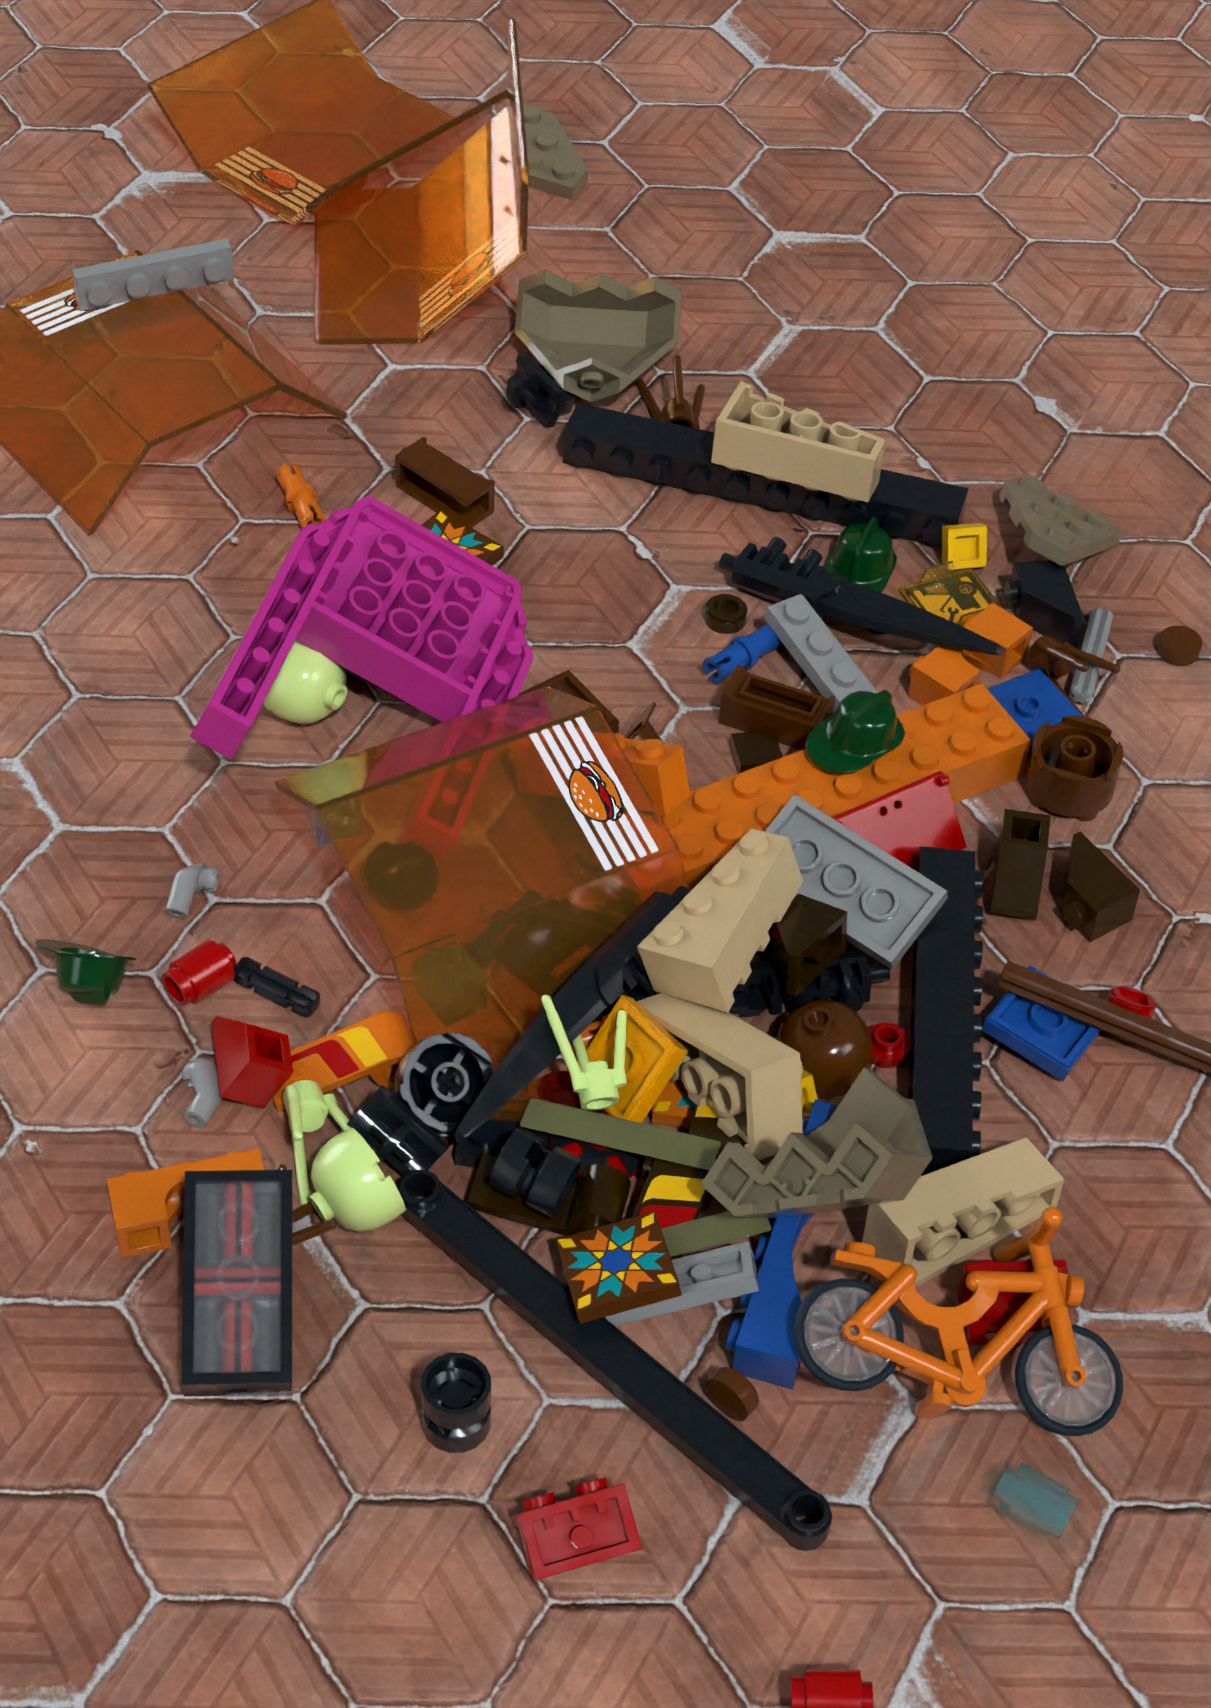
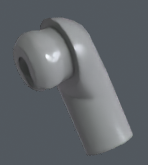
M196 863L178 871L172 883L165 913L176 918H187L193 895L200 893L201 890L207 892L217 890L220 883L219 870L216 867H206L205 863Z
M199 1057L194 1061H189L182 1070L183 1080L190 1079L187 1084L189 1087H193L196 1092V1096L183 1116L193 1127L204 1128L223 1098L220 1097L216 1065L209 1059Z

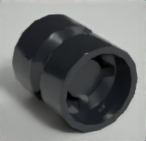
M518 1126L499 1154L489 1177L488 1185L512 1198L523 1194L526 1196V1205L550 1218H554L568 1197L579 1174L583 1160L557 1146L549 1151L546 1150L544 1139Z
M447 1353L435 1358L426 1366L421 1376L422 1430L426 1439L437 1449L448 1453H464L472 1450L486 1439L491 1428V1376L486 1365L476 1357L466 1353Z

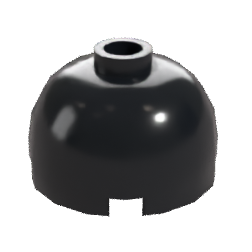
M460 1033L434 1034L416 1042L400 1059L394 1076L395 1096L435 1133H455L464 1116L493 1075L490 1067L493 1064L489 1054L474 1039Z

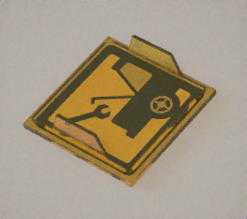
M953 561L926 568L919 582L898 588L899 593L907 603L960 626H963L972 614L980 613L991 603L1002 608L972 568L956 571Z

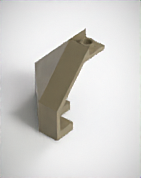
M545 269L519 279L515 334L562 389L589 402H593L621 392L678 344L682 290L657 277H652L627 287L602 273L572 283Z
M864 1067L827 1122L807 1136L802 1133L791 1132L775 1157L765 1165H762L740 1143L728 1142L701 1185L735 1217L781 1218L904 1200L933 1157L914 1099L903 1098L870 1068Z

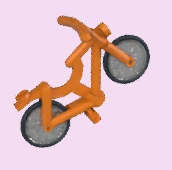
M1056 1207L1046 1208L1035 1227L1023 1236L998 1245L993 1252L997 1262H1011L1030 1255L1033 1271H972L967 1275L965 1281L966 1286L973 1291L967 1302L956 1307H939L927 1302L916 1291L914 1282L917 1278V1271L912 1265L875 1258L876 1248L870 1244L861 1242L845 1243L844 1251L836 1249L831 1254L830 1265L864 1271L879 1280L881 1285L876 1288L857 1279L842 1278L827 1281L814 1288L804 1298L798 1308L794 1322V1341L797 1353L804 1366L816 1379L827 1386L842 1391H861L871 1389L882 1383L894 1370H897L928 1384L926 1397L917 1402L915 1407V1415L921 1418H936L949 1410L952 1403L960 1407H969L979 1402L986 1392L985 1378L1039 1318L1041 1319L1043 1329L1034 1333L1025 1342L1018 1355L1015 1367V1385L1019 1399L1029 1415L1038 1424L1049 1431L1064 1436L1091 1434L1104 1427L1114 1417L1123 1394L1122 1371L1111 1347L1091 1330L1071 1324L1067 1306L1079 1307L1084 1294V1279L1076 1275L1059 1273L1057 1267L1053 1264L1049 1242L1055 1238L1063 1220L1062 1212ZM999 1292L1032 1293L972 1360L963 1327L978 1321L996 1302ZM894 1304L914 1321L936 1329L943 1360L904 1344V1329Z

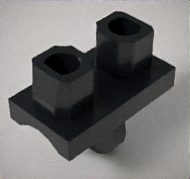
M518 355L516 359V373L507 380V401L514 408L520 409L525 407L545 427H555L559 414H569L571 412L576 395L562 389L543 365L538 366L528 355Z
M383 1085L347 1123L350 1128H354L377 1151L375 1154L381 1162L386 1159L404 1176L412 1170H428L450 1146Z

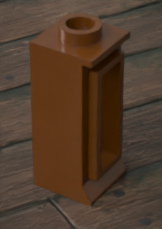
M422 437L395 455L396 487L436 513L441 510L471 528L494 513L495 481L481 478L439 450L429 446L427 438Z
M737 665L721 694L719 724L744 732L774 729L778 743L803 750L806 749L809 733L819 723L833 715L836 696L831 695L830 699L750 674L743 667Z

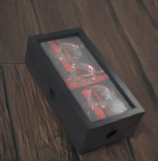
M292 1170L185 1171L182 1389L184 1397L292 1395Z

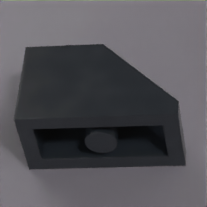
M1051 560L1014 563L1011 580H1007L1004 585L1006 604L1008 606L1012 605L1015 616L1032 626L1034 631L1042 635H1050L1061 643L1068 642L1077 648L1083 614L1065 565L1060 566Z

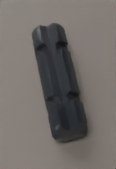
M242 957L234 967V981L248 989L255 986L254 992L286 1008L293 1005L292 1011L304 1017H311L315 1010L319 1008L321 1001L318 991L306 985H301V988H299L298 981L272 968L264 966L261 969L262 964L249 957Z

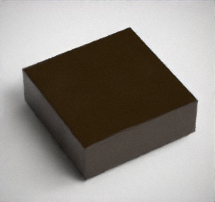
M774 729L731 734L730 746L739 773L783 757Z

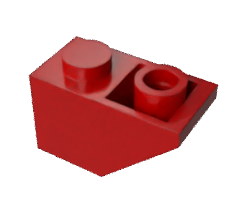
M216 1016L212 1021L220 1097L264 1109L293 1074L288 1035Z

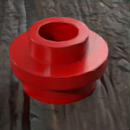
M884 1022L869 1028L874 1053V1065L881 1068H894L909 1056L912 1040L909 1033L903 1027L894 1023Z

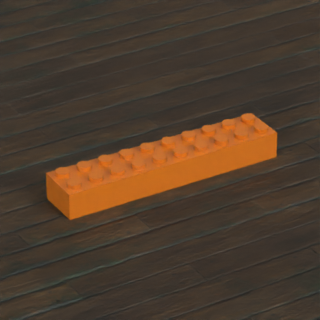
M982 683L896 715L903 724L905 731L902 743L894 750L856 772L839 774L825 771L814 765L807 755V750L803 749L690 791L691 796L666 816L637 812L659 849L657 852L651 853L630 814L625 815L647 853L646 856L640 858L620 821L616 820L615 823L636 860L628 862L607 823H603V827L624 864L616 866L596 828L594 836L609 860L612 869L605 871L595 852L593 853V864L622 887L636 892L633 903L642 905L655 891L666 892L671 895L679 886H684L691 891L751 828L765 831L794 794L832 818L933 773L942 771L944 775H948L950 778V783L947 786L954 804L1022 778L1031 739ZM895 801V808H897L898 802Z

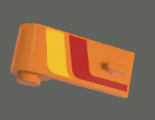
M379 1011L369 1018L290 1050L293 1074L273 1097L278 1112L286 1110L283 1102L285 1088L300 1080L316 1082L321 1087L323 1094L367 1075H371L379 1086L395 1088L394 1076L400 1059L414 1045L406 1018L397 1012Z

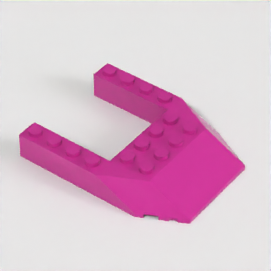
M367 496L356 501L352 508H342L332 513L329 519L317 525L311 523L300 530L190 737L232 759L251 728L294 641L296 640L308 648L321 653L342 667L448 725L396 846L406 845L409 842L415 844L417 848L419 847L430 854L436 867H438L459 837L533 661L532 648L526 645L524 635L527 620L525 611L520 604L522 599L520 581L373 497Z

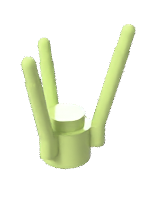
M543 995L541 998L542 1004L571 1075L573 1091L578 1093L581 1108L583 1110H600L619 1103L618 1088L627 1085L624 1069L627 1032L626 1011L619 1010L617 1013L613 1069H609L606 1061L589 1062L581 1034L573 1041L577 1056L576 1060L551 997Z
M312 1080L296 1081L287 1086L283 1094V1102L289 1118L288 1124L292 1133L297 1187L301 1205L310 1202L303 1132H313L321 1128L328 1114L334 1118L343 1131L350 1129L347 1125L350 1120L339 1108L335 1095H323L321 1087Z

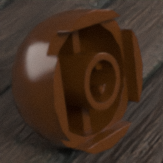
M814 1000L793 1009L780 1025L776 1038L800 1053L803 1070L813 1075L817 1098L826 1099L846 1094L864 1067L871 1069L873 1065L874 1053L870 1032L866 1023L855 1010L839 1001Z

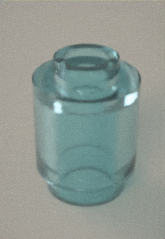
M1023 1462L1017 1472L1009 1467L1006 1468L993 1493V1497L1002 1501L997 1510L999 1513L1045 1537L1046 1533H1049L1058 1539L1062 1535L1079 1499L1067 1493L1069 1490L1067 1486Z

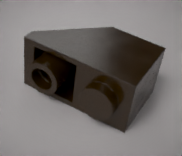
M1004 809L996 850L990 913L1036 920L1048 849L1050 815Z

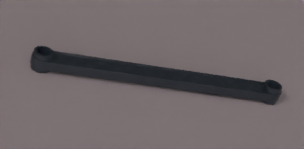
M423 1169L412 1170L401 1179L398 1191L406 1207V1211L401 1214L406 1222L418 1228L781 1534L790 1546L797 1550L809 1551L822 1545L829 1535L832 1520L829 1503L822 1494L813 1491L605 1317L579 1324L569 1288L440 1182L434 1173ZM802 1516L810 1517L817 1523L804 1524L796 1518Z

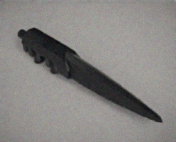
M773 537L767 547L762 546L759 552L755 544L748 543L740 555L734 556L724 553L719 561L721 569L732 572V583L737 589L777 603L802 594L819 617L826 615L876 631L950 648L991 655H1001L1005 652V649L1000 645L943 617L897 598L847 581L844 576L832 572L826 573L825 568L819 565L823 557L814 549H809L803 559H798L795 564L790 563L788 554L783 553L787 545L779 537Z
M679 886L671 895L666 892L655 891L553 997L552 1002L570 1044L607 1006H610L625 991L632 990L637 984L647 997L658 993L653 990L637 946L690 892L689 889ZM545 1009L541 1011L513 1046L464 1116L454 1135L457 1143L465 1139L493 1116L561 1054Z
M860 950L845 951L802 992L794 997L787 994L774 959L754 961L750 964L752 972L746 983L737 984L732 993L735 1002L729 1013H740V1017L759 1016L769 1007L772 1014L782 1013V1002L791 1001L795 1009L806 1002L813 1001V998L815 1000H829L830 996H837L842 1004L857 1012L862 1008V1002L870 1001L871 983L890 980V968L882 963L867 964L866 956ZM639 986L621 994L631 997L635 1001L648 998ZM620 996L610 1006H607L593 1022L601 1021V1016L610 1014Z

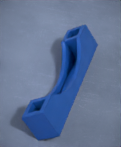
M815 1100L809 1119L802 1117L803 1135L807 1136L827 1122L838 1106ZM815 1213L768 1218L770 1225L774 1226L771 1236L761 1235L755 1254V1265L760 1266L757 1276L759 1291L742 1295L740 1307L747 1308L744 1320L734 1318L726 1345L727 1350L734 1351L733 1369L746 1377L791 1390L794 1388L802 1362L794 1341V1322L802 1300L793 1274L792 1251L802 1229ZM809 1314L805 1324L806 1343L811 1321Z

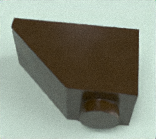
M1080 831L1073 835L1066 863L1060 913L1072 928L1077 929L1089 942H1092L1133 919L1140 889Z
M797 894L782 920L771 925L770 932L773 935L772 956L787 994L796 997L846 951L847 911Z

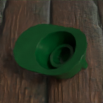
M872 517L868 524L855 523L847 526L840 533L823 567L826 573L832 572L844 576L847 581L882 593L896 566L897 556L893 550V543L889 534L884 529L878 527V519Z
M887 690L879 693L857 691L850 693L842 699L835 713L819 723L808 735L806 750L808 757L814 765L828 772L839 774L852 773L867 767L898 747L903 741L905 731L903 724L896 716L890 692Z
M50 939L35 941L37 946L54 952L59 987L67 990L72 998L80 1003H106L110 993L119 990L127 962L136 960L133 957L115 956L93 947Z

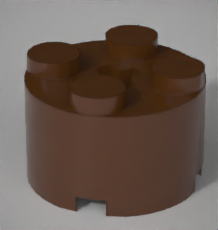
M1071 715L1064 716L1061 723L1050 726L1049 721L1037 730L1034 737L1026 773V787L1029 792L1028 799L1036 808L1047 809L1058 815L1075 817L1080 821H1091L1097 817L1098 812L1107 807L1113 798L1123 759V747L1120 741L1117 745L1111 737L1112 730L1097 720Z

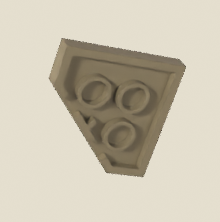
M521 104L475 158V171L570 200L574 199L588 181V169L555 114L532 105Z
M1024 475L1004 482L998 497L1002 504L1011 505L1009 516L1017 529L1025 530L1026 533L1023 541L1026 546L1042 556L1063 566L1118 546L1124 531L1111 525L1112 520L1109 517L1097 512L1089 513L1077 506V500L1068 495L1055 494L1044 488L1045 484L1035 477Z

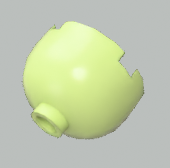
M295 640L263 702L264 706L282 719L299 724L315 723L328 716L333 710L340 708L347 696V687L345 686L346 670L321 653Z
M354 1128L347 1129L343 1133L340 1132L319 1150L313 1161L311 1179L316 1192L310 1195L309 1199L324 1222L334 1218L343 1228L360 1233L374 1231L389 1224L397 1216L405 1212L406 1207L391 1176L385 1177L377 1163L380 1159Z

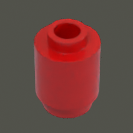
M208 939L171 962L169 970L162 974V980L169 995L176 1003L181 1006H185L189 1002L197 1004L234 980V967L237 965L236 959L225 944H217L213 940Z
M805 1670V1676H791V1708H873L872 1682H861L860 1670Z

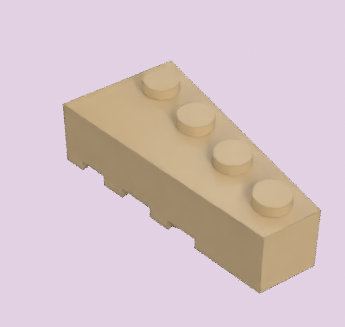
M740 381L716 420L712 463L723 465L734 471L743 470L762 475L773 481L782 480L798 484L812 491L821 490L837 494L851 501L869 502L880 480L885 439L840 421L832 425L823 422L819 412L809 408H805L800 412L784 406V398L772 393L767 395L766 398L752 393V385Z
M751 828L637 946L654 991L723 1012H729L735 1002L732 993L737 984L746 983L752 972L750 967L752 958L756 951H764L770 941L768 931L771 925L782 920L803 883L789 837Z
M663 993L636 1001L688 1050L671 1080L682 1079L689 1093L688 1097L699 1107L708 1104L720 1116L717 1126L728 1137L738 1134L747 1143L744 1148L758 1161L777 1154L791 1132L803 1134L801 1090L803 1066L798 1051L729 1012H723Z
M1025 1137L919 1177L904 1200L869 1205L862 1243L870 1244L876 1248L875 1258L912 1265L917 1271V1278L914 1282L916 1288L1039 1219L1046 1208H1057L1065 1179L1029 1139Z

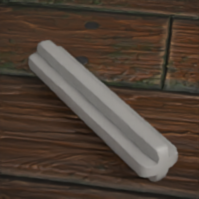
M1097 607L1091 611L1081 647L1082 651L1103 658L1113 619V614L1109 609L1102 610ZM1083 662L1089 666V670L1082 672L1075 669L1069 697L1074 703L1080 702L1083 705H1087L1092 701L1100 668Z

